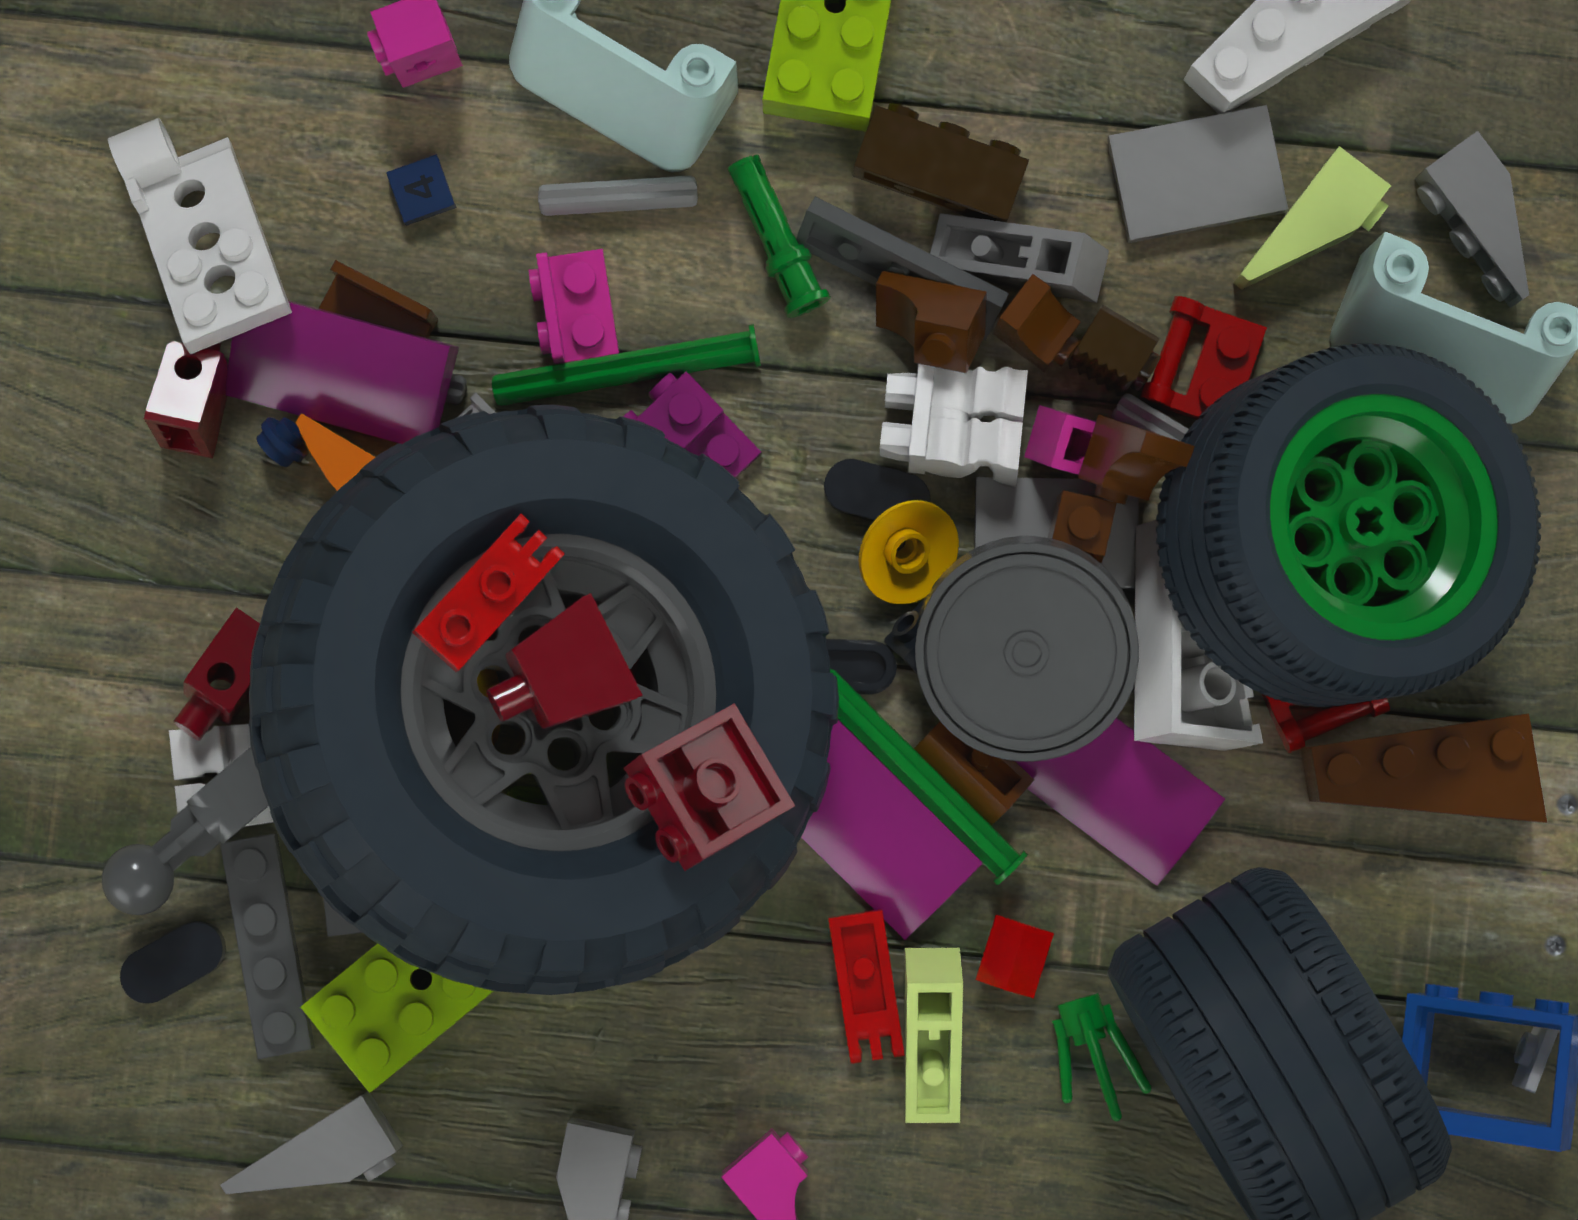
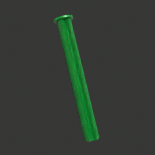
M754 324L748 325L749 331L498 374L492 377L493 397L498 405L503 406L665 377L669 373L675 376L685 372L692 373L755 362L756 367H761Z
M830 668V672L836 675L838 683V720L996 876L993 880L996 885L1003 882L1024 861L1028 854L1024 850L1018 853L834 669Z

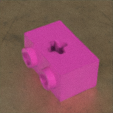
M401 0L370 12L376 29L368 31L367 35L378 63H381L386 76L395 73L403 88L463 66L445 16L437 0Z

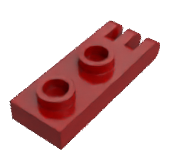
M520 514L412 631L419 640L456 673L565 555L558 546H555L544 555L540 563L532 555L548 538L540 530L524 546L518 543L514 538L523 533L530 522L523 514Z
M883 909L829 917L851 1064L862 1063L863 1054L859 1041L867 1039L870 1042L872 1061L882 1060L883 1051L880 1037L891 1036L890 1046L894 1058L905 1056Z

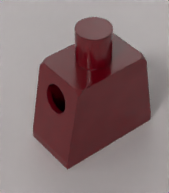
M171 341L167 344L143 418L161 448L213 459L228 397L226 395L228 364L223 353L220 352L222 342L193 354L188 352L183 343Z
M591 593L580 598L507 652L505 656L515 676L486 690L489 701L502 722L531 708L542 729L621 706L642 696Z
M237 607L183 682L184 695L189 700L173 720V723L186 734L199 741L216 719L229 726L249 701L251 656L260 623ZM215 680H225L231 686L226 690H216L210 684Z

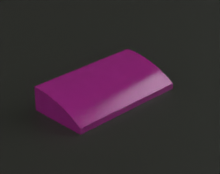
M289 300L288 302L292 310L291 314L232 337L226 380L227 396L299 416L302 413L313 420L400 444L439 427L459 347Z
M1118 718L1100 736L1074 752L1049 760L1015 761L1034 779L1027 788L1028 791L1156 886L1178 862L1225 801L1224 797L1150 742L1134 741V730Z
M838 720L837 724L833 725L831 732L830 750L827 758L831 770L826 791L818 811L813 812L801 838L874 910L883 909L884 920L906 940L983 862Z

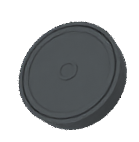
M1015 536L991 541L971 550L955 561L941 575L928 594L921 611L915 645V660L919 682L928 704L941 723L953 735L972 748L990 756L1013 761H1041L1061 757L1082 748L1100 736L1113 723L1125 706L1133 689L1139 662V644L1129 602L1118 582L1101 563L1079 548L1059 540L1039 536Z

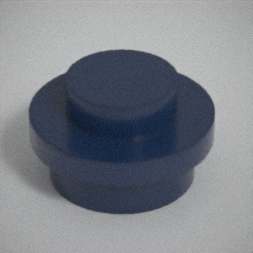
M268 417L261 424L263 431L256 437V440L261 449L279 465L289 467L294 461L301 462L308 455L304 445L305 441L298 426L288 418L283 417L279 421Z

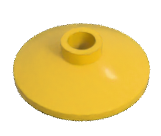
M911 500L890 507L874 520L862 540L858 560L863 582L874 595L889 603L910 604L926 598L934 583L957 560L959 538L956 526L944 510L927 501ZM906 540L904 547L897 552L898 547Z

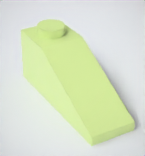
M1339 146L1233 284L1242 290L1348 239L1360 226L1369 232L1389 206L1381 199L1391 185Z
M905 948V1123H960L963 976L960 948Z

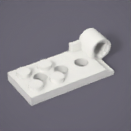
M160 118L108 138L112 156L125 181L131 202L140 215L182 342L190 354L292 313L238 160L228 137L180 157L177 156L170 136ZM193 191L205 192L204 198L197 205L189 208L181 207V202L187 194ZM209 233L220 234L218 242L212 248L207 250L195 249L198 240L202 236ZM223 276L235 277L233 286L226 292L220 294L210 292L211 286L217 279Z

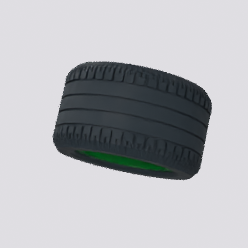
M1360 343L1330 347L1306 355L1240 384L1217 399L1192 424L1181 442L1195 446L1187 467L1172 469L1165 474L1166 480L1162 482V490L1159 494L1161 502L1157 505L1158 514L1156 516V521L1158 522L1156 527V544L1159 545L1157 555L1160 557L1159 567H1162L1163 570L1161 575L1162 579L1164 578L1165 580L1164 586L1165 589L1169 590L1170 594L1168 597L1174 604L1172 605L1174 611H1178V618L1183 622L1185 630L1190 631L1192 640L1197 642L1196 645L1200 649L1205 650L1204 654L1211 658L1215 665L1221 666V670L1228 673L1233 679L1239 680L1240 683L1261 694L1288 703L1316 707L1349 705L1423 692L1455 679L1486 657L1508 633V629L1515 623L1514 619L1519 616L1520 609L1525 604V598L1528 597L1530 593L1529 588L1534 581L1532 577L1536 574L1537 569L1535 565L1538 564L1539 560L1537 553L1540 552L1538 542L1541 541V534L1539 533L1541 523L1538 521V518L1541 517V512L1538 510L1540 502L1539 499H1536L1538 490L1534 488L1533 482L1536 481L1534 477H1531L1530 472L1532 468L1528 466V457L1522 452L1524 449L1523 445L1517 441L1519 437L1516 433L1512 432L1513 427L1510 423L1507 424L1505 415L1499 413L1498 406L1496 404L1493 405L1492 399L1489 396H1484V391L1481 388H1476L1473 381L1467 380L1465 375L1457 373L1456 369L1448 367L1444 362L1437 361L1436 358L1398 346ZM1354 469L1365 478L1364 484L1358 481ZM1306 476L1312 479L1316 486L1315 500L1306 493L1304 486ZM1358 526L1361 529V534L1356 530ZM1297 530L1306 539L1307 549L1305 555L1299 552L1295 545L1294 537ZM1386 554L1389 556L1387 570L1384 567V556ZM1336 569L1344 575L1346 580L1344 594L1337 589L1334 582Z
M1262 867L1247 870L1234 877L1231 883L1226 882L1202 896V901L1198 899L1173 913V919L1166 917L1143 931L1144 937L1138 933L1124 941L1115 950L1107 971L1112 985L1165 1082L1249 1220H1370L1385 1211V1206L1387 1208L1394 1206L1416 1193V1190L1420 1191L1436 1182L1444 1174L1452 1152L1451 1140L1440 1112L1419 1070L1386 1012L1336 934L1312 901L1288 874L1280 870Z

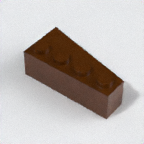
M1529 713L1316 745L1301 749L1309 802L1547 823Z

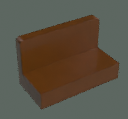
M337 260L334 261L330 270L335 275V278L319 309L429 338L438 321V318L431 309Z
M941 721L914 748L991 826L1010 809L1034 781L1017 762L990 756L972 748L953 735Z

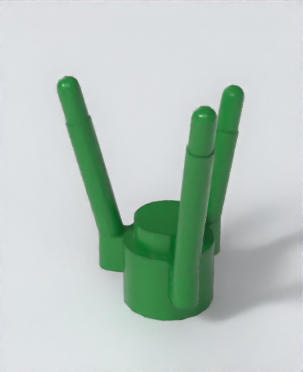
M1099 993L1057 1005L1061 1018L1053 1020L1052 1023L1058 1041L1062 1101L1070 1103L1073 1098L1070 1036H1072L1075 1046L1087 1043L1110 1116L1113 1121H1120L1122 1113L1099 1043L1100 1039L1106 1037L1104 1027L1141 1091L1148 1094L1151 1092L1152 1087L1115 1022L1111 1005H1102Z

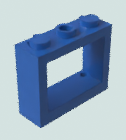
M1425 984L1424 993H1407L1402 1042L1413 1059L1426 1086L1435 1013L1560 1030L1551 1123L1437 1106L1449 1135L1557 1152L1571 1149L1578 1086V1014L1569 1013L1568 1002L1535 998L1534 1008L1513 1006L1514 995L1480 991L1479 1001L1458 998V987L1437 984Z

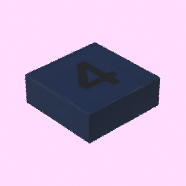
M437 154L386 172L406 226L457 208Z

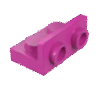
M603 249L549 257L547 252L536 254L538 268L529 270V279L534 302H544L546 321L537 323L542 355L552 353L553 362L561 364L618 354L619 346Z

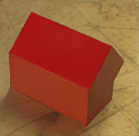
M995 915L975 980L1034 999L1054 933L1007 917Z

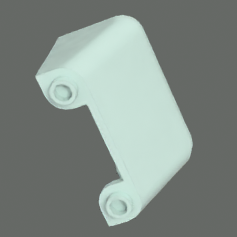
M523 0L509 54L510 69L515 80L520 85L662 170L681 172L690 168L697 161L738 94L736 61L710 46L691 44L682 48L675 55L665 71L580 21L575 14V10L581 0Z
M1384 232L1360 255L1331 328V347L1374 343L1398 346L1424 353L1429 357L1436 358L1437 361L1446 363L1448 367L1456 369L1457 373L1465 375L1467 380L1473 381L1475 387L1481 388L1484 391V396H1489L1492 399V404L1498 406L1499 413L1505 415L1507 424L1518 423L1531 415L1578 349V308L1561 302L1548 303L1533 313L1524 334L1422 294L1421 292L1429 270L1427 256L1419 246L1411 241Z

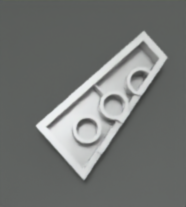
M1255 0L1191 65L1184 81L1218 114L1231 112L1279 83L1286 76L1322 57L1327 51L1365 31L1372 24L1390 13L1393 14L1409 4L1411 0Z
M1153 520L1136 526L1135 625L1139 644V662L1134 691V741L1221 751L1262 744L1263 739L1260 725L1252 724L1247 699L1254 697L1253 690L1240 683L1239 680L1233 679L1228 673L1221 670V666L1215 665L1212 659L1204 654L1205 650L1200 649L1196 645L1197 642L1192 640L1190 631L1185 630L1183 622L1178 618V611H1174L1172 606L1174 604L1168 597L1170 594L1169 590L1165 589L1164 578L1162 579V567H1159L1160 557L1157 555L1159 545L1156 544V527L1158 522Z

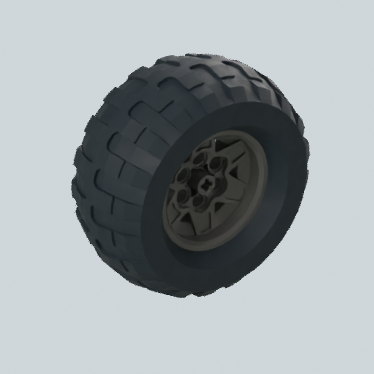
M535 405L523 410L502 411L492 414L483 411L457 417L441 423L439 427L418 435L403 444L398 443L365 465L359 473L344 484L311 518L279 571L264 606L261 622L256 634L251 656L249 689L250 745L262 789L269 804L270 814L278 834L287 849L294 855L304 873L314 883L320 895L331 908L371 940L410 965L452 981L491 991L540 995L594 991L642 980L663 971L665 967L681 961L690 954L708 947L740 922V917L755 904L761 895L767 890L772 889L787 871L797 854V843L804 833L808 820L813 812H817L831 770L827 758L830 750L832 728L838 722L839 708L837 677L830 672V661L826 646V635L830 634L819 596L816 590L808 588L792 554L796 549L770 513L765 515L759 511L753 502L738 489L740 486L738 485L739 481L723 466L703 453L698 456L669 441L667 438H664L665 434L661 430L619 416L617 419L605 418L594 414L580 413L575 407L559 405ZM520 514H523L530 522L524 532L514 538L518 543L524 546L540 530L548 538L532 555L541 563L544 555L555 546H558L565 555L496 629V639L494 641H486L456 673L419 640L412 631ZM591 593L629 669L633 667L638 658L641 662L647 683V688L637 684L642 696L624 705L612 708L614 720L608 730L595 728L590 723L588 716L542 729L531 708L502 722L495 713L489 698L483 696L478 689L477 677L480 671L485 669L494 670L503 677L504 681L515 676L505 654L518 645L520 633L524 630L536 632L566 610L561 597L578 601L583 596ZM443 699L473 715L471 726L457 746H455L446 723ZM735 703L794 802L795 807L684 871L679 861L670 862L660 852L655 838L659 827L648 808L640 810L630 801L625 789V780L629 777L624 770L609 785L606 755L609 752L635 754L631 760L632 762L646 751ZM497 725H509L516 730L520 742L515 754H501L493 746L491 737ZM553 740H562L571 746L574 752V761L568 770L561 771L550 764L547 750ZM530 774L534 777L547 805L524 802L501 793V791L523 775Z

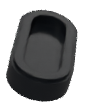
M845 459L836 463L830 468L825 477L824 493L827 501L835 510L870 521H874L884 511L902 502L911 500L931 502L929 489L919 477L857 459Z
M826 639L830 668L834 669L860 695L880 693L893 682L897 671L896 659L892 651L883 643L875 640Z
M196 921L182 925L128 956L120 971L122 988L131 999L139 1003L149 1004L161 1001L215 971L225 958V939L218 928L207 922Z

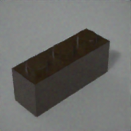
M891 103L888 109L875 106L854 164L853 177L965 217L1000 222L1008 221L1029 159L1019 156L1021 153L1019 148L1000 140H990L989 145L970 139V132L967 129L953 123L940 122L937 127L918 120L919 114L916 111L899 104Z

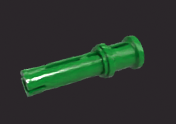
M751 155L736 161L727 170L739 191L745 209L763 244L768 257L765 262V271L769 277H775L787 304L784 308L786 317L795 318L819 308L827 303L831 296L828 290L821 289L809 263L812 258L810 250L805 248L803 244H798L777 195L769 182L760 156L754 155L752 157Z

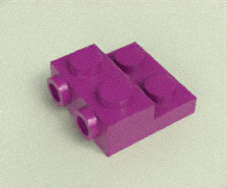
M687 372L678 379L672 373L666 375L649 392L648 396L654 402L643 413L637 416L631 410L623 416L663 431L665 434L664 438L678 444L690 453L698 456L702 453L723 466L735 478L762 454L754 443L729 419L724 410Z

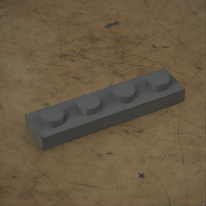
M816 196L806 211L796 237L798 244H803L805 248L810 250L811 254L875 286L882 271L987 291L986 329L983 338L985 341L1009 293Z
M274 833L226 842L224 844L220 843L257 1059L311 1050L315 1048L310 1019L300 1008L307 1000L278 834Z

